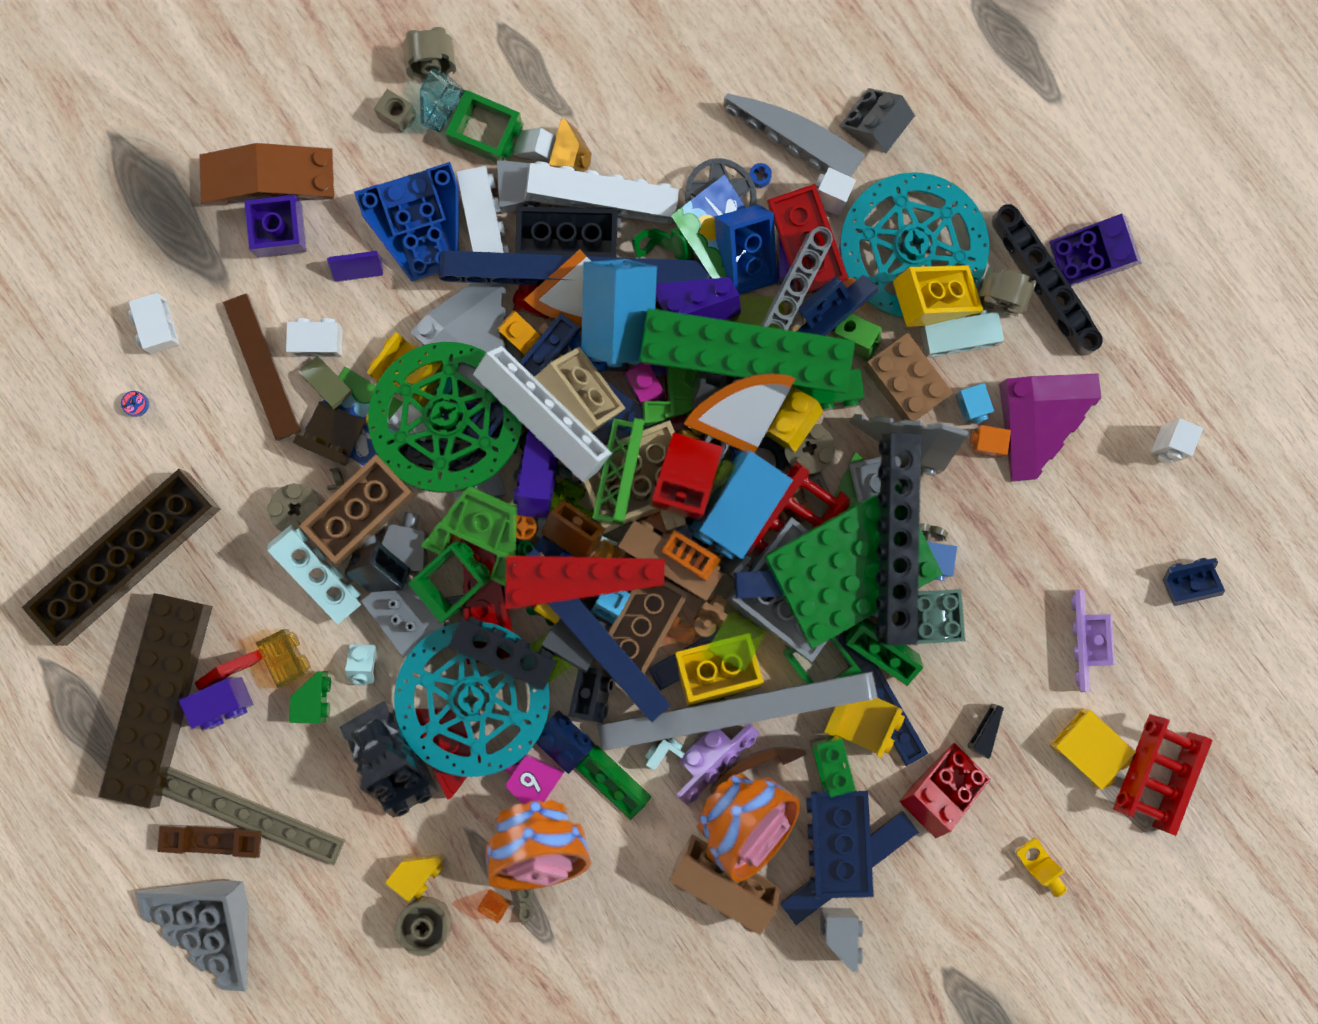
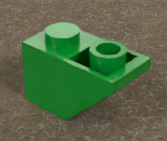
M328 671L316 672L290 697L289 723L321 724L326 722V718L330 716V703L327 702V692L331 690V677H328Z

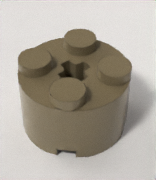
M434 27L431 30L423 31L410 30L406 33L403 47L406 73L411 79H414V76L420 77L421 82L434 83L448 79L450 72L453 74L456 72L453 40L443 27Z
M988 267L979 292L982 306L994 309L995 306L1004 308L1003 312L1011 316H1018L1019 313L1026 312L1036 281L1028 282L1029 276L1013 270L1001 268L999 273L994 272L995 267Z
M815 424L795 453L782 446L786 459L785 465L790 470L797 460L810 471L809 477L821 473L834 458L835 443L832 435L822 425ZM806 445L814 450L811 456L808 452H803Z
M293 483L283 486L275 492L268 504L267 510L271 522L278 530L283 532L290 525L297 530L299 525L325 501L315 490ZM297 506L300 507V508H299V511L301 512L300 515H296V514H295V512H296V511H295V508H296Z
M421 897L415 899L406 906L397 918L395 934L399 944L408 953L415 956H427L437 951L451 932L452 917L444 902L436 898ZM422 921L429 926L426 931L423 930V926H419Z

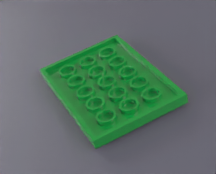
M895 483V491L899 493L901 487L899 483ZM878 493L764 555L809 648L814 649L877 613L875 602L876 598L879 597V586L876 583V573L879 570V560L876 550L878 544H880V533L877 531V521L880 518V507L877 502ZM898 506L894 510V516L896 519H898L901 514L900 508ZM920 526L918 589L943 575ZM898 533L893 538L895 545H898L900 542V535ZM898 559L893 562L895 572L900 567ZM897 585L892 591L894 598L899 594V587Z

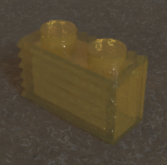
M282 629L256 642L277 689L285 688L310 675L308 670L311 668L310 662L305 654L301 655L297 646L300 645V642L293 631L290 632L289 629Z

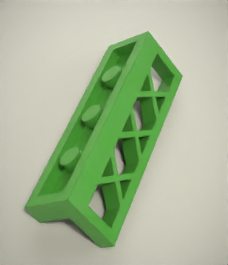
M634 418V422L619 419L613 420L607 448L612 454L604 463L593 520L624 526L645 420ZM617 428L632 429L630 439L621 444L616 436ZM614 442L618 444V447L613 449ZM627 445H629V447H628V452H627L626 449L624 448V447H626ZM622 450L626 456L625 464L616 469L611 461V456ZM609 466H610L613 471L608 474V470H609ZM624 469L623 476H621L619 472ZM616 474L621 481L620 489L611 494L606 487V480ZM605 490L608 496L603 499V494ZM616 495H618L617 502H616V500L614 499V497H615ZM611 499L616 507L614 517L600 515L601 505Z

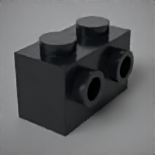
M589 667L587 672L584 673L578 669L569 717L603 724L609 711L607 703L609 693L612 692L614 687V679L607 671Z

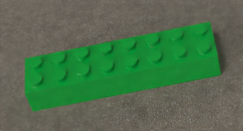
M647 309L645 311L638 363L743 379L762 374L788 375L796 378L792 384L795 387L847 393L855 341Z

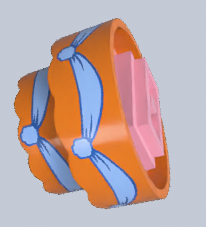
M742 773L730 776L728 781L720 784L715 794L706 800L704 810L698 815L699 824L697 829L708 839L707 856L733 881L741 882L747 880L760 871L782 847L798 818L800 801L768 777L753 782Z
M534 800L526 805L516 804L509 810L501 811L498 817L495 818L497 834L485 845L488 881L493 887L504 890H530L556 885L581 875L591 866V858L583 826L570 822L565 804H559L554 800L546 802Z

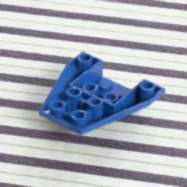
M451 162L354 191L363 218L411 281L439 273L440 252L459 251V186Z

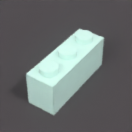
M984 310L981 313L975 314V316H965L923 326L920 329L924 354L927 358L996 347L1004 342L999 313H990V310Z

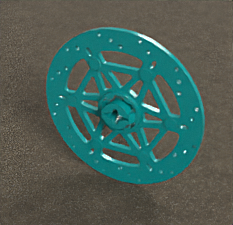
M917 172L901 173L874 183L856 199L842 227L840 252L848 278H855L857 280L862 275H865L874 284L878 285L879 291L867 302L884 313L904 318L898 297L884 290L888 283H893V280L897 278L896 276L909 267L932 266L931 261L947 262V266H954L955 264L969 265L975 286L977 287L988 263L989 235L979 208L967 193L957 185L932 174ZM907 193H927L940 198L945 202V205L939 209L911 202L908 199ZM892 198L894 207L874 227L866 226L864 222L869 213L885 199ZM957 203V205L953 208L952 204ZM903 209L906 210L912 224L904 225ZM913 209L932 213L933 216L923 223H919ZM896 214L898 230L882 229L881 227ZM955 214L961 217L967 229L970 243L969 251L962 250L959 247L951 221ZM940 218L942 222L935 232L927 228L928 225ZM944 227L948 229L952 246L937 240ZM904 233V234H905L904 240H903V242L901 243L902 237H900V236ZM877 235L894 236L893 244L879 239ZM861 240L870 243L878 273L874 277H870L863 265L859 247ZM911 242H913L914 245H919V248L916 249L915 246H911ZM877 245L893 252L885 265L882 264ZM937 247L952 253V256L936 255ZM928 249L927 254L929 255L925 258V252ZM894 259H898L902 265L889 273L887 271Z
M487 622L482 624L484 628L490 631L493 627L507 632L506 638L514 642L515 638L522 639L504 627ZM454 623L426 636L412 649L405 659L395 686L394 708L400 731L410 748L432 767L451 775L463 777L491 775L518 762L530 751L540 737L549 712V685L547 682L543 691L528 684L530 707L528 712L518 710L514 677L499 670H495L482 677L476 660L460 652L434 673L425 671L424 666L437 652L449 646L454 635L453 632L456 631L459 624ZM482 633L477 634L473 640L474 642L483 641L488 643L487 637ZM502 644L499 646L511 655L512 651L508 645ZM530 655L523 656L522 668L525 670L533 669L535 659ZM466 658L470 659L474 676H465ZM459 662L458 680L441 676L445 670ZM413 673L419 674L420 678L413 676ZM504 673L505 677L495 688H492L488 680ZM435 682L451 684L453 687L450 694L435 686ZM476 682L481 683L483 687L481 688L477 686ZM465 683L464 689L460 692L458 696L459 705L457 706L455 702V696L458 695L460 691L459 687L461 686V684ZM506 683L510 685L511 705L496 697V694ZM416 685L425 687L427 691L430 722L425 726L420 725L415 711L414 695ZM470 691L473 692L474 696H478L479 700H477L474 703V707L471 701H466V697L470 695ZM488 691L490 698L489 701L486 703V710L482 714H480V708L483 707L486 702L485 692ZM433 692L448 701V704L438 715L435 714ZM496 703L509 711V716L493 713L494 704ZM451 709L456 718L440 724L441 718ZM462 710L466 711V712L468 713V715H465V714L462 713L461 711H462ZM487 717L504 722L487 736L485 735ZM524 720H529L532 724H527ZM463 721L468 738L450 732L447 728ZM480 721L479 739H475L470 722ZM514 724L520 727L519 734L508 745L491 754L486 752V743L508 726ZM423 733H427L426 737H420ZM437 734H442L470 746L471 755L466 757L450 753L433 742V738ZM478 755L481 756V763L478 762Z

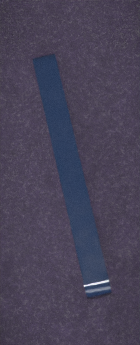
M442 251L439 255V279L446 282L540 285L546 279L567 280L548 277L572 256ZM587 256L590 261L627 259L657 266L656 284L712 279L702 262L696 260Z

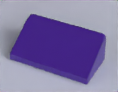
M377 251L327 258L333 279L336 282L377 277L384 274L382 258Z

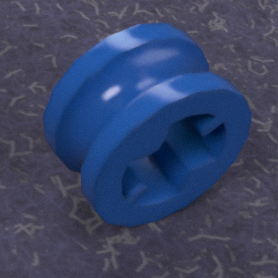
M757 163L752 166L749 175L756 188H764L771 181L772 171L765 163ZM759 170L763 171L764 176L767 178H762V181H759L754 173L758 174Z

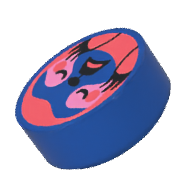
M129 391L123 396L121 407L126 414L139 417L147 412L149 400L141 392Z

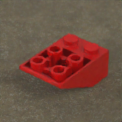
M673 432L651 506L701 521L723 447Z
M953 743L912 784L899 802L936 839L952 832L991 779L956 743Z

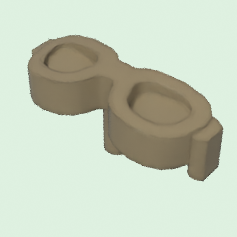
M332 468L329 470L332 472L335 484L328 485L327 490L336 489L337 491L344 485V479L338 468Z
M919 524L921 530L926 532L925 538L927 542H930L931 533L944 537L943 540L947 541L948 532L945 529L929 524Z
M532 889L518 890V897L521 901L519 918L522 925L527 924L534 916V908L528 905V901L533 897Z

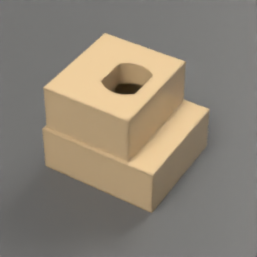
M660 510L667 533L687 527L683 515Z

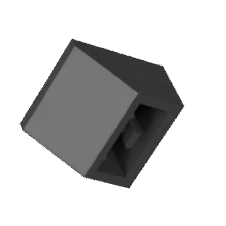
M868 88L839 126L868 149L886 154L915 117V114L902 95Z

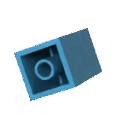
M627 259L584 262L581 349L586 356L591 357V361L607 362V366L621 367L622 363L625 362L629 364H642L638 363L645 311L647 309H655L657 266Z
M738 451L709 495L702 520L694 519L689 526L694 531L693 537L704 544H714L715 548L713 550L726 558L728 557L732 560L734 557L743 559L793 479L752 451Z

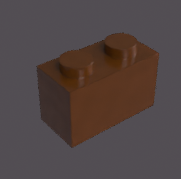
M563 500L549 513L541 534L574 557H589L597 549L605 528Z

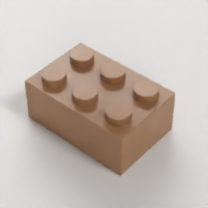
M906 333L874 356L863 367L902 421L904 419L918 420L953 394L909 333Z

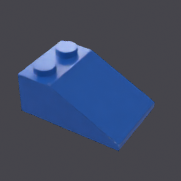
M757 204L716 216V242L726 276L731 278L738 294L741 295L776 284L774 213Z

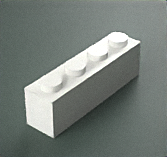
M486 166L457 171L473 252L510 253L508 244L503 245L502 236H505L506 232L503 221H498L497 212H501L498 197L493 198L492 189L496 188L493 173L488 174Z

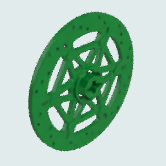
M437 342L423 345L398 358L388 367L377 382L368 410L369 433L379 458L400 480L429 492H459L489 480L511 458L518 445L523 423L503 405V425L500 436L496 440L488 436L491 404L499 401V399L488 389L479 387L458 373L459 364H466L477 369L487 353L484 350L458 342ZM450 356H453L452 362H450ZM443 363V370L413 385L406 382V378L416 370L429 364ZM448 378L452 379V395L443 394ZM441 380L436 396L420 390L422 387ZM458 381L463 382L475 390L476 393L459 397ZM394 382H397L400 386L394 385ZM398 394L403 397L400 430L390 433L388 423L389 408L393 396ZM416 394L428 399L429 402L425 407H422L413 398V395ZM483 399L482 402L471 410H467L466 402ZM409 404H412L422 416L407 425ZM485 409L484 425L481 430L470 420V417ZM444 413H447L449 419L446 421L443 419ZM424 423L426 431L409 435L410 431ZM469 426L479 438H472L462 432ZM433 436L434 452H429L415 441ZM455 438L472 444L463 450L451 454ZM439 439H448L445 453L441 456ZM405 444L410 445L434 461L433 469L428 471L412 464L399 452V448ZM492 447L497 448L499 451H494ZM477 449H482L487 453L482 460L464 470L449 472L450 462ZM440 472H442V477H441V479H439V473H440Z

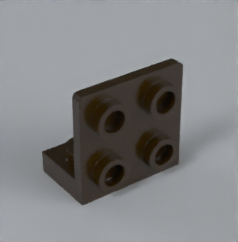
M319 401L304 435L296 434L293 443L346 467L366 422L364 419L339 408L333 409L329 404Z

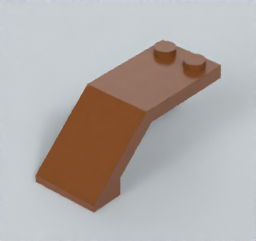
M253 143L199 155L201 204L227 206L229 201L261 195H295L299 198L316 199L334 198L332 148Z

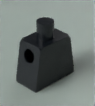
M375 542L353 552L348 567L345 570V577L349 582L356 581L369 592L403 590L411 568L380 542Z

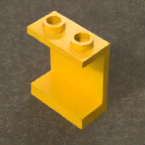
M395 332L392 337L386 340L379 356L371 361L367 374L378 382L392 363L417 347ZM443 363L429 364L416 370L406 378V382L413 385L443 370ZM441 380L422 387L420 390L433 395ZM394 382V385L398 387L400 386V384ZM416 394L413 395V398L422 407L428 402V399Z
M880 698L835 706L824 732L832 736L835 734L876 753L877 757L882 758L884 753L889 754L894 740L891 739L894 729L900 730L905 716L901 715L902 708Z
M1084 708L1080 710L1049 745L1056 753L1063 754L1092 781L1091 785L1094 788L1100 790L1109 788L1115 782V775L1121 769L1124 770L1130 765L1132 756L1136 753L1090 709Z

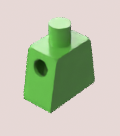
M851 314L832 330L834 338L854 340L853 354L866 362L873 357L881 343L882 328L854 314Z

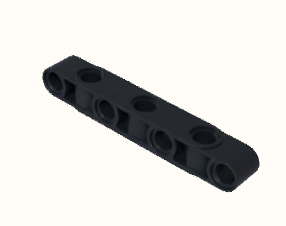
M1012 204L1003 205L992 218L993 228L1022 274L1029 276L1028 282L1036 281L1034 292L1073 349L1079 355H1090L1098 350L1103 343L1100 331L1018 208ZM1001 214L1007 215L1010 218V223L1004 222L1001 219ZM1028 255L1035 256L1038 264L1031 263ZM1056 296L1064 299V306L1057 303ZM1084 337L1091 340L1092 348L1084 344Z

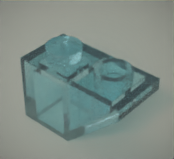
M433 68L420 88V120L422 126L441 133L465 90L449 75Z

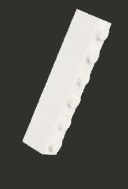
M535 162V164L530 163L524 200L570 208L618 209V216L671 225L674 221L671 215L677 209L679 189L672 188L671 185L665 183L653 185L648 184L643 179L630 181L625 180L620 175H610L608 177L599 175L598 172L592 170L579 172L569 166L557 168L551 167L546 162Z
M502 346L486 353L473 374L481 384L497 397L500 403L506 406L582 482L595 475L612 453Z

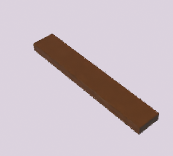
M245 293L223 302L275 440L279 441L300 433V427L249 295Z

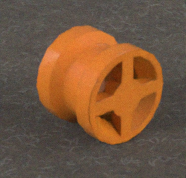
M517 515L516 537L521 540L532 539L537 534L538 523L533 517Z

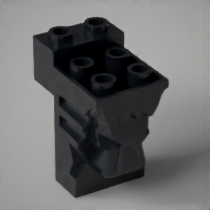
M386 701L379 703L340 726L343 737L348 741L350 750L353 753V761L359 765L356 770L361 775L359 785L361 791L380 802L385 813L393 818L403 816L409 812V808L418 803L422 804L429 801L432 795L438 792L427 766L417 759L415 752L410 748L401 733L394 708Z

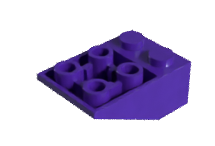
M1123 213L1049 241L1056 265L1070 286L1142 264L1127 217Z

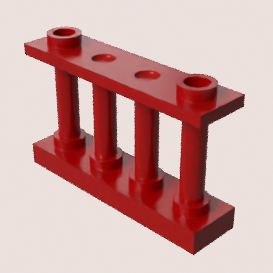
M796 460L786 474L793 481L748 549L747 554L750 555L753 550L756 551L757 549L762 552L768 545L763 541V536L768 529H774L779 532L785 525L778 520V515L783 509H790L817 527L846 511L851 499L842 491L834 497L809 480L808 474L810 471ZM803 487L829 505L821 518L793 500V495L798 488Z
M1149 714L1135 750L1136 753L1133 755L1120 792L1116 797L1113 810L1132 818L1135 811L1154 818L1152 827L1177 836L1213 740L1192 732H1188L1187 736L1184 737L1167 729L1170 722L1169 719ZM1163 738L1182 747L1177 761L1158 753ZM1154 763L1173 771L1168 785L1149 777ZM1144 787L1164 795L1159 809L1139 801Z

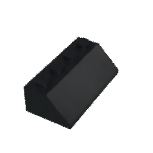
M517 206L515 253L573 256L580 249L586 256L617 257L618 209Z

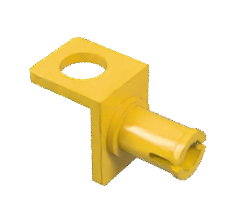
M1033 837L1016 850V854L1028 872L1041 885L1047 886L1053 897H1060L1067 891V887L1059 877L1065 871L1049 857L1036 837ZM1030 848H1037L1038 856L1034 860H1027V851Z

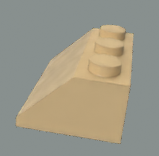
M580 347L549 363L534 377L591 433L626 409Z

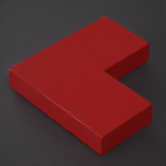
M259 649L216 666L194 683L197 689L201 691L225 680L232 674L252 667L262 660L263 655Z

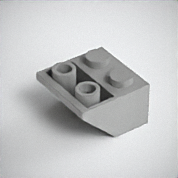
M820 907V934L852 972H858V964H862L863 961L862 948L858 946V937L863 936L862 921H859V917L851 908Z

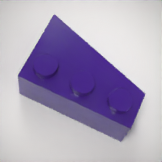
M730 277L656 284L655 307L657 310L719 320H727L741 315L740 297Z
M528 429L524 454L521 455L520 469L522 470L518 471L517 487L519 489H514L513 504L518 505V516L548 518L558 469V458Z

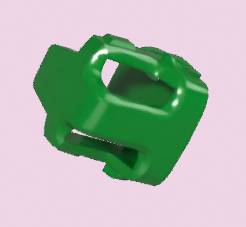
M678 227L672 229L671 234L655 228L645 229L632 239L634 254L637 258H641L652 251L655 244L673 251L676 260H691L693 258L694 250ZM643 238H651L645 248H639Z

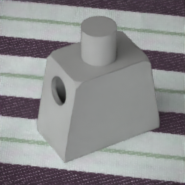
M497 161L499 205L502 214L517 211V206L533 204L534 207L541 205L539 202L524 200L530 163Z
M405 512L402 526L389 525L382 545L410 567V570L421 572L427 566L428 550L421 547V545L428 538V532L417 530L420 515Z

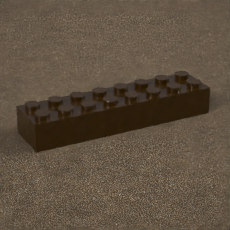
M178 469L21 608L55 646H68L219 512L221 508L189 472Z
M153 594L98 797L147 809L160 806L163 795L162 791L168 776L167 772L171 765L184 716L179 700L188 697L190 694L213 606L167 595Z

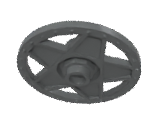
M723 158L709 159L699 164L691 172L685 185L686 203L692 200L691 195L696 197L724 174L739 198H742L750 191V206L756 205L757 193L754 182L748 172L734 161ZM710 166L708 181H693L702 169ZM725 166L734 169L743 178L730 180Z

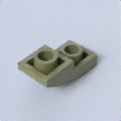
M318 356L298 371L333 409L353 394L347 385Z

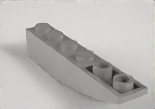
M727 93L724 98L723 107H725L727 113L733 117L742 118L751 129L755 131L760 130L765 133L771 142L775 144L780 143L787 148L791 155L803 158L816 171L821 170L826 173L830 167L852 178L863 161L864 153L829 130L801 115L747 97Z

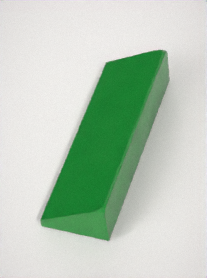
M595 745L575 767L630 820L651 799V795L610 756L602 751L598 745Z

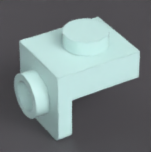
M350 644L345 669L349 683L357 686L374 684L373 670L377 651L375 645Z
M673 738L661 740L658 746L653 744L645 755L648 759L646 765L655 771L668 750L682 758L685 754L681 750L683 745Z

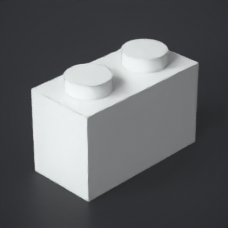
M830 167L825 175L820 173L816 187L824 210L839 217L856 179Z
M155 293L129 301L131 310L128 311V315L132 324L136 325L138 334H135V338L140 348L153 354L180 345L165 297Z
M297 318L295 322H287L286 352L292 357H342L343 327L338 322H335L334 319L323 318L320 319V322H310V319Z
M1181 418L1164 424L1160 428L1151 453L1157 455L1158 460L1168 464L1192 457L1204 428Z

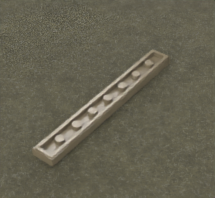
M172 767L168 769V776L162 794L245 829L262 831L261 835L331 865L336 864L345 839Z

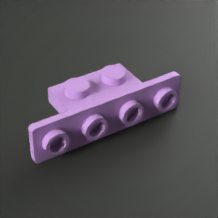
M1075 590V595L1071 597L1072 610H1076V620L1073 621V634L1078 638V646L1074 647L1075 661H1079V671H1076L1075 680L1076 686L1080 687V692H1089V666L1115 665L1112 614L1086 615L1085 590Z
M750 723L732 740L721 729L707 731L679 759L694 777L676 796L686 805L696 801L709 784L717 781L720 773L727 766H731L736 762L738 755L745 748H749L755 743L760 733Z

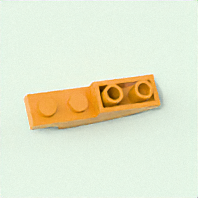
M512 311L496 329L523 356L541 337L516 311Z

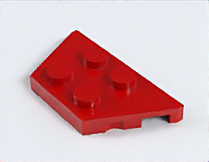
M415 709L421 726H425L430 722L429 709ZM435 709V714L438 715L442 709ZM450 709L441 718L439 723L444 724L456 718V715ZM463 721L447 728L450 732L468 738ZM423 733L420 737H426L427 733ZM437 734L433 738V742L450 753L466 757L471 755L470 746L442 734ZM480 755L477 756L478 762L481 760ZM432 767L447 800L451 799L467 777L451 775Z

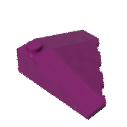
M1099 373L1007 378L999 384L1004 429L1011 430L1008 447L1011 482L1036 480L1043 472L1041 469L1049 459L1052 460L1064 446V440L1071 432L1074 433L1086 418L1084 415L1092 405L1095 406L1102 398Z

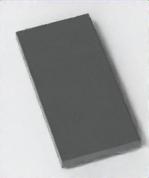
M594 596L578 598L589 611H591L597 600ZM591 612L605 630L609 632L613 624ZM561 619L556 624L554 623L541 645V648L584 673L587 672L595 658Z

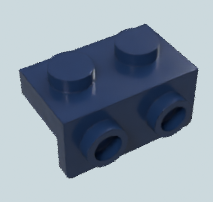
M1200 558L1193 563L1185 565L1178 563L1167 569L1163 583L1174 606L1224 594L1225 589L1215 569L1218 564L1217 558Z
M559 710L546 722L540 737L536 741V744L568 774L595 746L590 737Z

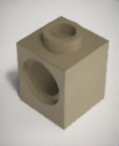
M389 89L384 92L374 107V111L379 119L402 133L406 128L412 126L416 118L413 105ZM396 109L403 110L398 116L392 115V112Z

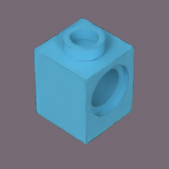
M985 383L961 390L956 394L965 423L972 420L974 424L988 420L987 415L994 412Z
M623 591L599 595L590 612L613 624L624 608L630 593Z

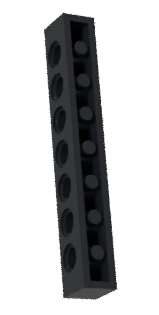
M887 433L882 434V439H880L878 450L881 454V465L878 468L881 491L877 497L878 506L880 507V518L877 521L880 544H878L876 550L879 560V570L876 573L879 597L876 598L875 602L876 611L878 612L875 635L878 643L885 645H917L921 434ZM897 454H899L902 459L901 465L899 467L895 463V457ZM897 480H899V482L901 483V490L899 493H897L894 488L895 482ZM897 506L901 511L898 519L894 516V510ZM896 533L900 535L898 545H895L893 541ZM898 559L900 567L895 572L893 562ZM897 585L899 587V594L894 598L892 591ZM897 611L899 619L893 624L892 615Z

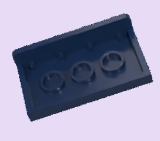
M852 791L830 797L825 792H811V797H806L807 813H812L813 824H807L808 840H813L814 850H809V866H815V877H810V893H816V899L874 897L868 791Z

